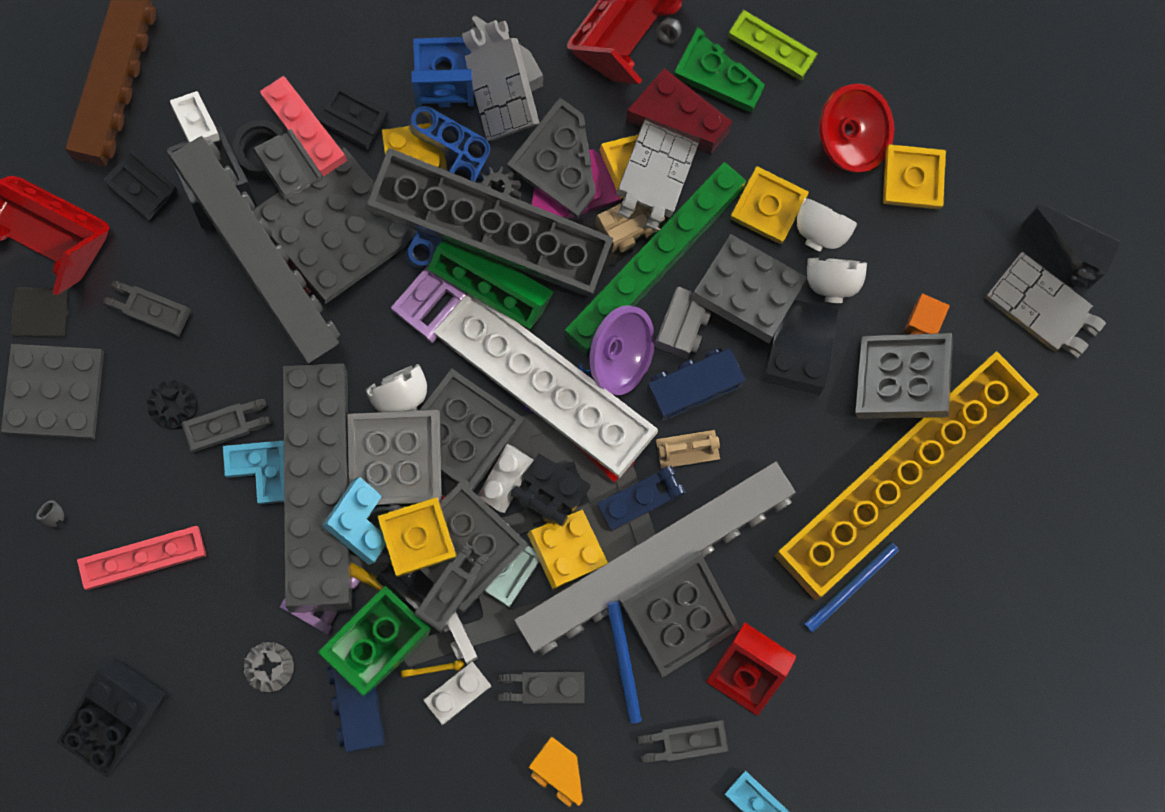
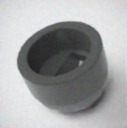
M667 18L663 20L657 28L658 38L664 43H675L681 34V24L676 19ZM670 28L673 29V34L668 33Z
M50 500L41 506L36 518L45 526L57 527L58 524L56 522L59 519L61 521L64 520V510L54 500Z

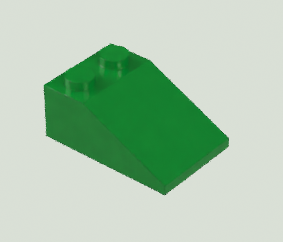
M384 586L318 654L364 697L414 652L429 636L430 627L416 616L393 592Z

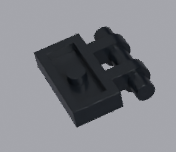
M539 453L522 477L523 482L530 486L529 489L525 491L516 485L511 491L510 496L517 499L519 505L525 509L531 508L541 514L542 519L548 523L554 522L563 527L568 516L561 513L560 510L564 506L574 512L589 491L590 484ZM540 492L553 500L552 503L548 505L537 497Z

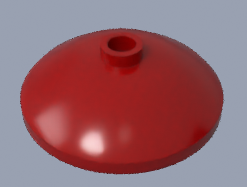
M865 84L845 85L834 91L825 102L820 115L819 133L822 146L830 160L843 170L864 172L878 166L885 159L886 147L892 145L894 138V120L885 98L877 90Z

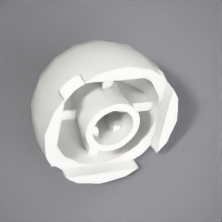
M805 198L797 216L799 233L807 239L805 245L821 252L823 247L828 249L841 247L851 237L858 224L848 217L840 215L832 209L808 198Z
M808 258L807 280L815 293L825 296V302L843 303L844 297L854 296L863 286L867 263L827 258L826 261H821L819 258Z
M416 364L414 368L409 366L383 378L381 386L376 387L374 383L365 389L371 404L378 412L418 411L417 406L424 401L427 394V382L420 365Z

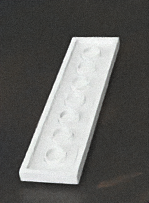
M468 293L434 331L437 338L618 478L624 474L658 433V429L605 388L598 387L593 379L518 322Z

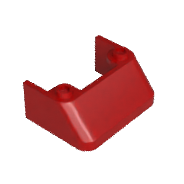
M598 0L569 39L567 47L577 58L610 80L640 84L642 79L633 70L634 61L628 55L657 16L675 14L680 9L683 0Z
M16 176L4 177L0 180V241L9 237L55 261L53 273L57 277L52 293L58 296L82 280L107 238L109 225L104 220L23 178Z

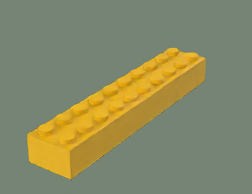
M996 351L950 393L949 417L923 418L781 548L774 557L815 601L818 600L1039 394Z

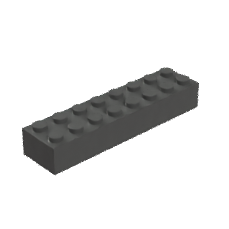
M201 135L170 154L171 161L307 365L338 345L339 342L336 338L340 336V333L331 320L326 323L320 315L323 308L314 295L308 297L304 291L305 280L297 269L291 271L286 263L290 258L279 243L275 246L269 238L272 236V231L262 217L257 220L253 214V211H255L254 203L246 192L240 194L236 188L238 179L229 166L223 168L220 164L221 154L213 141L210 139L206 142Z
M388 148L365 206V210L586 297L594 293L613 241V237L391 148Z
M344 363L283 366L285 606L290 613L352 610L351 550L322 527L349 487L348 374Z

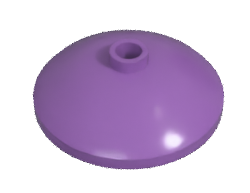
M630 305L616 308L603 319L593 336L589 354L592 377L598 387L605 388L613 395H622L634 389L644 378L651 364L655 347V333L652 321L644 310Z

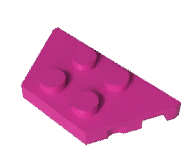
M594 149L589 150L596 195L582 214L623 202V199L616 195L617 190L602 156ZM534 188L533 206L566 219L574 217Z

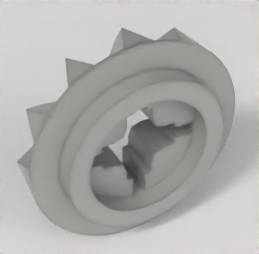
M263 642L252 648L244 659L246 679L257 690L263 692L277 691L283 688L292 677L294 670L292 656L285 647L278 643ZM265 654H267L270 662L281 663V665L272 669V680H270L265 671H256L257 668L265 664Z

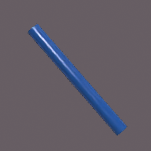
M892 542L883 548L804 623L807 630L813 633L887 563L899 549Z
M612 601L607 603L629 722L635 724L641 722L642 719L619 601Z

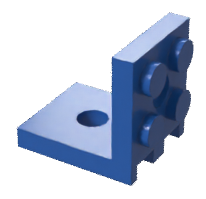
M463 37L413 39L414 71H411L416 108L422 107V104L439 103V108L451 107V103L468 102V107L474 106L472 69H468L465 56L471 54V51L465 45ZM441 61H447L452 66L450 70H436L435 67Z

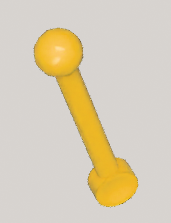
M456 659L453 663L400 671L402 678L450 669L461 671L465 667V663L461 659Z

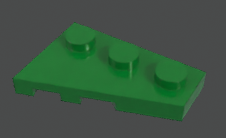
M697 27L675 70L674 76L690 86L752 113L765 84L742 64L735 63L730 59L720 45H714L705 37V33Z

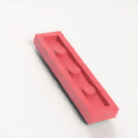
M284 76L260 91L262 98L285 128L293 130L323 177L347 162L345 154Z
M193 526L81 558L77 562L84 590L88 591L206 557L207 555L199 526Z

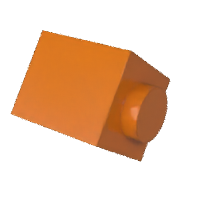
M922 293L915 303L903 332L909 335L938 334L950 305Z

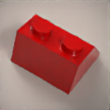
M744 622L706 682L758 716L787 677L797 656Z

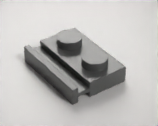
M292 129L287 130V133L282 136L278 135L254 147V154L285 200L309 188L314 182L322 181L321 172Z

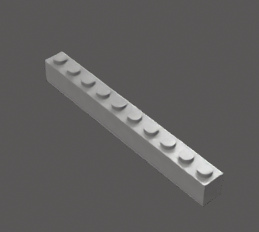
M774 462L515 619V624L532 653L535 654L540 651L544 655L558 646L556 643L558 639L565 635L568 639H571L585 629L582 626L584 623L591 619L597 623L609 615L607 603L619 601V598L696 551L701 553L704 558L715 550L712 545L722 539L725 544L741 535L739 532L740 528L747 524L753 528L767 519L764 514L774 508L776 512H779L792 503L789 498L796 492L778 463Z

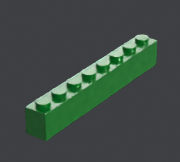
M724 162L565 329L564 339L587 358L590 354V346L595 331L603 319L618 307L625 305L635 307L743 192L746 180Z

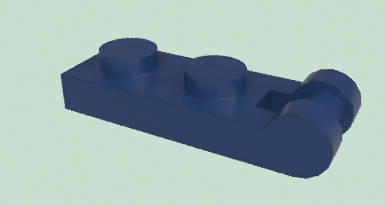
M672 465L597 503V507L611 532L686 493L683 485L678 484L674 476L676 472ZM664 481L668 491L660 494L656 485Z

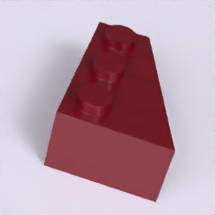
M665 68L627 110L626 116L627 124L633 126L636 124L642 127L646 120L697 142L696 150L710 155L728 136L732 125L730 119Z

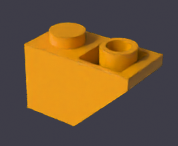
M551 737L529 766L534 771L530 777L544 788L548 783L558 790L555 796L569 807L573 802L579 806L583 798L577 756Z

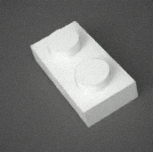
M198 91L170 100L171 108L188 143L201 135L206 142L210 139L213 142L220 140L218 131Z
M507 444L478 496L496 510L505 513L513 499L510 496L511 491L516 485L520 487L523 482V475L534 460L514 446Z
M455 612L443 630L444 632L451 630L455 641L450 643L457 659L464 658L466 663L469 664L477 660L478 657Z
M472 661L425 698L424 702L440 723L444 725L492 686Z

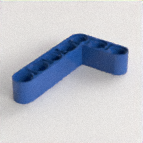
M422 106L417 108L412 113L408 123L411 133L455 158L449 172L454 174L457 170H463L467 173L468 179L475 182L490 153L488 141L430 107ZM416 117H427L431 126L427 129L420 128L416 124ZM445 130L452 131L456 135V142H445L442 138V132ZM468 146H479L482 150V157H472L468 152ZM417 230L405 254L408 264L417 269L426 267L431 262L437 246L443 240ZM423 247L428 254L427 260H416L413 256V248Z

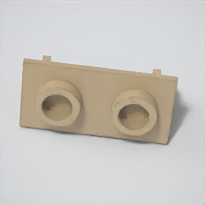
M715 430L656 439L661 469L671 465L676 467L720 460L718 450L720 442L715 434Z

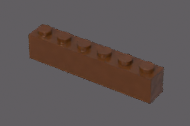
M151 0L110 1L65 148L74 160L106 167L108 159L114 156L116 149L114 139L117 131H121L123 127L124 115L122 113L124 106L129 104L131 100L132 88L130 86L133 77L136 78L140 70L139 56L141 51H145L147 47L148 35L146 33L149 24L152 25L156 16V8Z

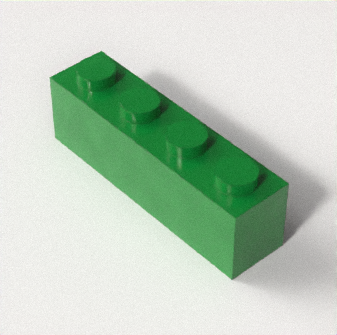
M444 240L437 246L427 269L528 329L543 315L553 294V291L510 266Z

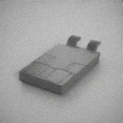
M492 21L485 25L486 32L492 39V41L485 43L483 30L477 32L470 30L462 34L465 45L471 51V54L466 55L465 59L468 69H472L473 90L487 141H493L540 124L518 39L509 38L506 21L499 23Z
M645 120L616 192V195L624 198L618 215L629 219L637 203L651 209L645 227L656 231L663 216L665 215L670 218L675 210L698 143Z
M1021 252L985 297L987 301L1052 351L1056 352L1062 347L1076 359L1089 346L1084 340L1075 337L1078 331L1084 328L1087 333L1095 337L1106 324L1100 317L1088 313L1093 306L1023 252Z

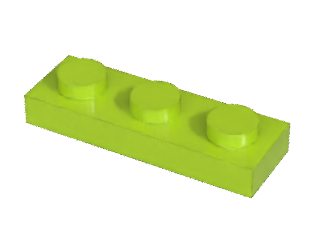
M743 10L728 34L730 39L799 80L803 79L817 56L816 52Z

